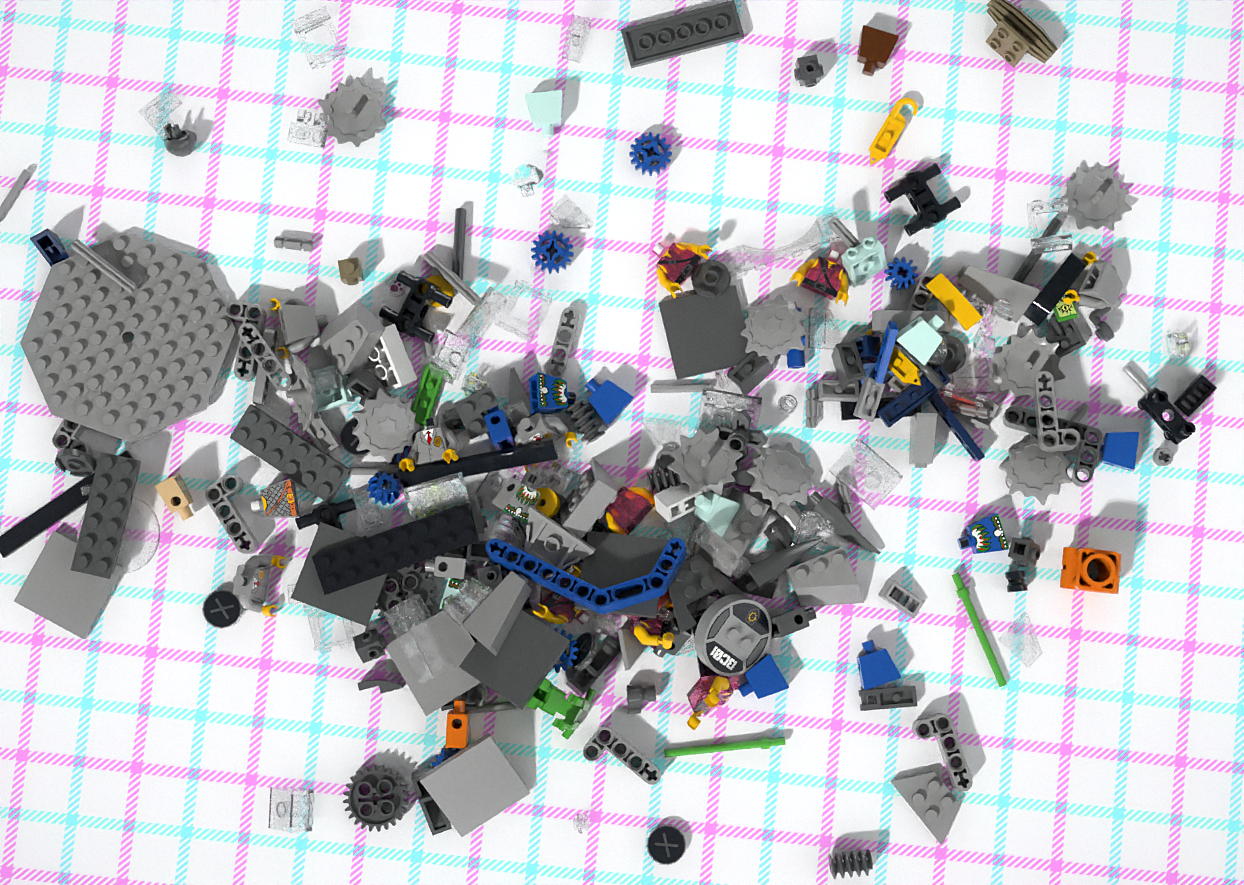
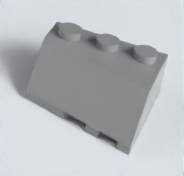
M358 301L321 329L319 348L343 375L350 374L364 365L385 331V327L362 301Z
M593 458L588 463L591 465L588 473H582L580 476L577 490L573 489L570 492L567 501L559 510L562 527L581 539L585 534L588 535L591 532L594 522L604 515L605 508L609 503H613L618 495L614 478Z
M844 547L837 548L785 570L800 607L864 603L859 583Z

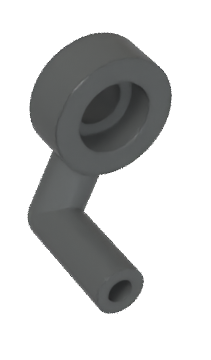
M1111 307L1097 309L1089 315L1090 321L1096 327L1095 334L1101 341L1108 342L1115 337L1110 326L1099 319L1112 310Z

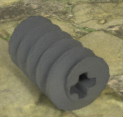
M584 400L569 407L565 412L566 414H572L569 418L570 421L577 420L573 425L574 428L581 427L577 431L578 435L584 434L581 441H588L587 444H590L602 437L606 432L598 431L602 425L594 424L598 418L590 417L594 411H587L586 409L590 404H583Z
M668 466L666 472H664L662 467H659L658 473H656L654 468H651L650 474L647 472L648 487L652 494L655 487L658 492H661L663 486L667 489L670 485H686V483L680 481L679 474L668 469Z
M867 849L865 855L862 850H859L857 856L854 851H851L849 857L846 852H842L841 858L835 852L833 859L829 854V866L833 878L836 879L837 873H840L843 879L845 872H848L850 878H852L854 871L860 877L863 870L866 876H869V871L873 870L870 850Z

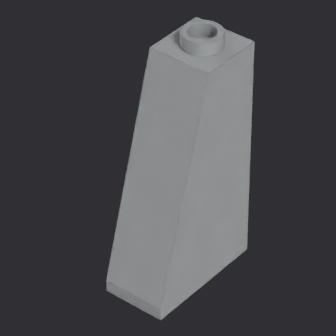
M968 265L967 268L963 266L956 275L959 277L958 283L1015 323L1018 322L1041 291L1037 287L972 265Z
M511 571L462 624L472 636L495 656L499 653L532 590L527 585L529 580L521 573L517 575Z

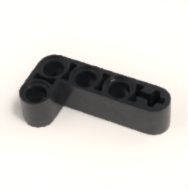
M1071 252L1023 315L1039 326L1088 264Z

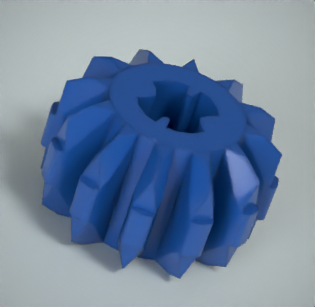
M896 257L893 259L894 263L889 262L887 264L889 269H885L884 273L890 276H887L885 281L891 280L890 287L892 288L896 284L898 291L901 290L902 286L905 290H908L909 284L913 286L916 283L914 279L918 278V274L914 273V271L918 267L910 266L913 260L906 263V257H902L901 261ZM899 271H900V272H905V275H904V276H902V275H899V276H898L897 273H898Z
M386 471L382 472V474L379 472L375 473L368 481L369 485L366 491L371 492L369 498H375V503L380 501L382 506L387 503L393 504L400 496L399 492L402 486L398 485L399 479L393 478L394 473L390 474V476L387 475Z

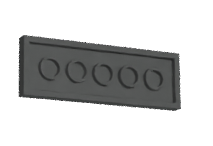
M734 0L621 29L631 69L744 39Z
M253 404L248 406L230 436L232 440L327 503L333 500L351 470Z
M100 452L71 566L72 571L107 579L113 578L142 461Z

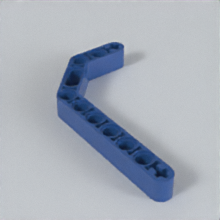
M495 538L489 540L486 544V551L493 562L518 574L521 573L526 578L599 614H607L663 596L687 555L684 541L680 538H672L668 541L650 574L600 589L502 540ZM513 556L518 557L514 562L509 561ZM666 564L672 565L669 570L662 569ZM536 565L533 570H527L528 566ZM546 574H553L550 579H544ZM571 582L569 587H561L563 583ZM655 582H662L660 587H653ZM635 588L643 589L639 594L617 599V595ZM582 591H589L586 596H579ZM599 600H607L605 604L597 605V602Z

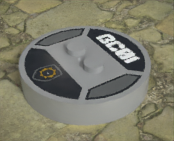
M742 594L727 595L715 601L704 612L696 628L694 643L700 661L722 676H737L750 670L764 656L771 640L772 623L767 610L760 603Z

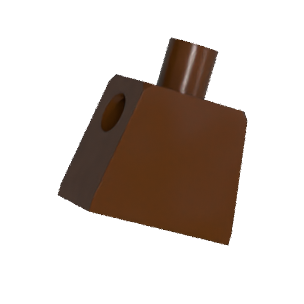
M863 25L859 38L857 62L864 64L862 70L864 75L873 76L875 68H884L899 39L898 35Z

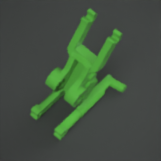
M545 678L526 706L533 710L539 708L552 716L556 712L565 716V719L556 718L552 725L564 731L562 736L569 739L581 724L577 719L582 711L589 710L596 691L589 688L585 698L570 693L568 698H565L567 694L552 685V682Z

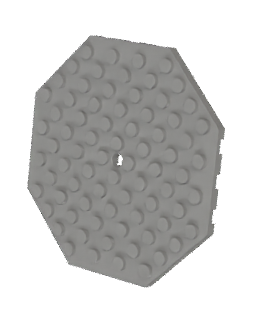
M123 233L90 249L138 286L137 290L130 294L79 253L52 265L20 344L52 415L133 444L207 410L209 399L215 390L220 377V371L226 362L237 330L232 319L225 312L226 306L204 260L140 237ZM127 332L134 334V339L131 342L124 341V336ZM87 382L89 392L87 395L84 392L81 395V390ZM101 384L102 391L100 395L95 398V403L93 405H90L87 399L80 398L77 399V401L74 404V407H71L75 399L80 397V395L82 397L88 398L90 402H92L94 398L90 396L93 392H98L97 388Z

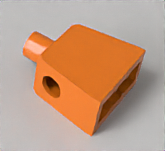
M453 699V710H449L447 713L445 748H466L470 742V711L465 710L464 699ZM455 719H460L462 723H457Z

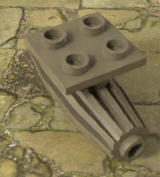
M990 0L986 5L988 7L987 13L997 26L985 42L1011 66L1015 67L1026 53L1045 64L1058 50L1047 33L1025 12L1007 0Z

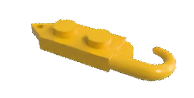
M904 97L895 103L868 149L870 151V165L886 159L905 127V118L899 113L905 104H910L913 107V115L917 114L918 106L913 99Z
M870 328L865 335L872 336V334L874 333L872 332V328ZM894 345L888 368L904 384L911 383L921 386L919 369Z

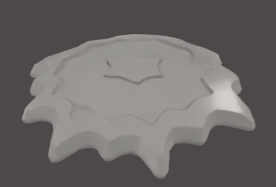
M356 77L350 86L339 82L337 92H330V97L326 100H318L324 112L321 121L327 125L323 136H334L338 144L352 142L356 147H359L365 138H374L376 131L386 126V122L381 117L383 106L379 103L383 92H373L370 86H363L359 77Z
M1077 167L1076 177L1073 180H1067L1068 193L1060 199L1068 205V216L1075 219L1079 230L1085 227L1099 229L1104 226L1114 231V223L1121 220L1123 213L1132 210V207L1124 201L1129 190L1120 188L1121 181L1115 179L1113 175L1114 167L1104 171L1092 168L1089 172H1084L1080 167Z
M778 294L774 300L769 301L765 299L757 306L746 308L749 316L744 321L746 328L741 331V336H745L748 339L745 349L746 353L756 351L759 357L767 356L770 364H773L777 355L786 356L791 349L802 351L805 349L801 337L807 334L803 322L809 314L799 312L795 301H785L782 294Z
M1033 328L1024 337L1011 335L1010 344H1004L1000 353L991 354V357L997 363L995 374L1002 379V383L998 388L999 391L1011 390L1015 398L1030 395L1034 400L1033 381L1039 372H1050L1053 375L1054 382L1065 379L1066 376L1059 369L1061 359L1055 353L1059 342L1049 343L1046 337H1037ZM1041 379L1040 382L1043 383L1042 391H1045L1044 388L1047 382H1044V379Z
M293 354L294 365H291L292 374H288L292 380L290 390H286V397L294 400L291 413H298L299 423L303 422V431H305L310 426L316 412L315 386L306 364Z
M382 388L378 389L374 399L367 398L364 409L352 412L353 416L358 420V424L352 432L353 435L359 438L356 450L367 449L373 457L382 456L388 463H391L395 454L403 453L405 446H412L413 434L421 429V425L415 421L416 413L411 409L413 400L409 399L406 402H402L399 396L390 397Z
M715 428L709 434L699 429L691 438L680 435L681 446L672 452L675 461L668 465V469L679 474L680 481L689 485L690 494L696 491H702L705 494L709 491H714L719 495L723 494L724 484L735 481L732 472L737 470L735 463L743 454L729 449L727 440L720 439L718 428Z
M1033 434L1030 435L1027 442L1019 443L1018 449H1009V460L999 466L1000 470L1007 473L1005 480L1011 484L1010 495L1021 491L1025 497H1036L1043 506L1050 494H1059L1062 484L1072 483V479L1067 474L1072 461L1065 457V451L1045 452L1041 450L1038 438ZM1044 440L1046 444L1053 445L1051 440Z
M790 442L784 447L773 444L768 448H755L758 452V456L753 459L755 467L747 471L755 478L750 491L761 492L763 499H769L772 502L773 510H776L782 502L791 505L794 501H798L806 505L808 500L807 491L812 489L810 477L815 471L807 465L805 454L794 450Z

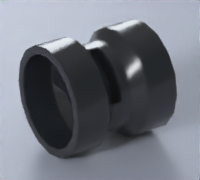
M1025 570L1005 572V577L1008 580L1007 592L1028 590L1024 580L1026 577Z

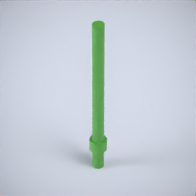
M959 572L951 576L957 587V595L963 601L999 687L1007 685L1006 680L971 602L968 587H965Z
M760 737L759 740L665 749L664 753L665 758L752 748L770 749L771 746L786 745L785 737Z

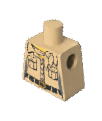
M180 473L155 485L171 513L178 511L183 521L194 516L189 507V504L194 501ZM176 496L181 499V503L177 502Z

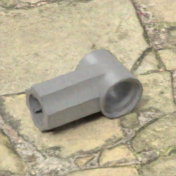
M795 501L791 505L783 502L780 503L777 509L774 510L779 517L784 518L797 533L810 522L798 509Z

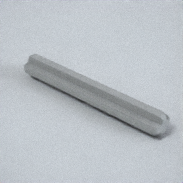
M76 239L71 244L72 249L130 294L137 290L138 286L80 240Z
M427 251L424 254L423 258L472 305H476L480 301L479 295L432 251Z

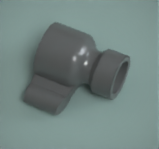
M640 684L626 685L628 714L641 713L644 700L648 702L656 701L655 685H650L646 688H643Z

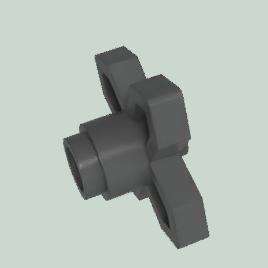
M745 410L740 411L734 416L733 426L723 423L717 427L720 439L727 440L729 449L743 454L737 462L748 455V446L759 449L768 441V437L762 430L749 429L751 417Z

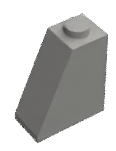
M916 413L910 417L909 464H915V468H927V465L933 463L937 413Z

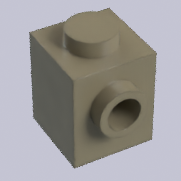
M358 257L338 260L340 278L344 284L356 285L364 281L361 261Z

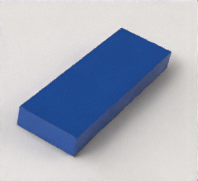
M889 320L873 372L876 383L883 384L898 334V327L895 321Z

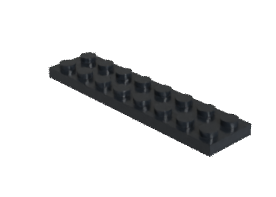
M465 503L314 555L312 559L324 595L480 542L468 505Z

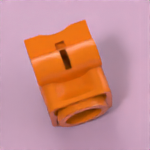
M1063 547V569H1061L1060 588L1118 594L1122 554L1106 550ZM1091 560L1098 567V575L1094 581L1087 574V566Z

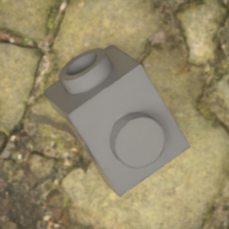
M981 395L980 401L977 402L978 405L976 406L989 408V417L982 419L977 416H970V421L979 429L985 428L989 430L990 423L1000 404Z

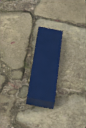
M941 364L933 368L940 376L944 386L952 381ZM925 375L920 378L921 386L911 384L877 410V414L886 427H891L938 391Z
M936 392L930 396L928 401L972 459L977 462L984 458L983 452L939 394Z

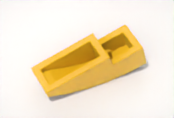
M941 272L925 285L965 331L969 330L983 318Z

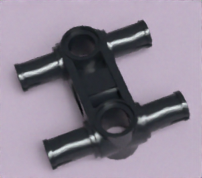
M936 163L922 171L916 170L909 173L906 177L899 180L898 185L884 192V196L889 203L905 195L917 213L918 218L904 225V229L910 237L924 228L929 229L945 220L949 213L961 208V203L956 196L943 204H939L927 185L926 181L941 174L940 168ZM909 179L915 180L916 183H917V186H916V187L910 186V185L908 184V180H909ZM928 213H935L937 220H931L928 217Z
M401 270L397 275L396 281L409 287L410 291L399 313L387 306H383L379 312V317L395 324L399 332L405 333L410 337L416 336L430 344L435 338V333L421 326L422 321L433 301L445 308H449L453 302V297L441 292L433 282L427 281L422 277H414ZM426 284L427 292L423 294L422 288ZM407 320H409V328L405 329L404 324Z
M1154 387L1138 400V408L1145 410L1164 431L1165 439L1178 445L1192 435L1196 427L1193 423L1187 422L1168 401L1169 397L1165 391H1160ZM1164 411L1169 414L1168 421L1163 418L1162 414Z
M353 498L337 504L331 502L314 508L312 513L295 518L299 530L314 524L319 527L320 522L343 530L339 518L340 515L357 510ZM328 508L331 513L330 517L323 519L321 513L324 509Z

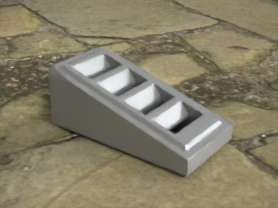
M888 579L878 593V596L912 618H915L924 604L922 599L892 579ZM901 591V594L899 595L897 600H894L898 592ZM906 595H907V596H908L907 600L905 601L904 605H901V603L903 602V600L905 599V597H906ZM914 600L915 603L913 604L912 608L908 610L909 605Z

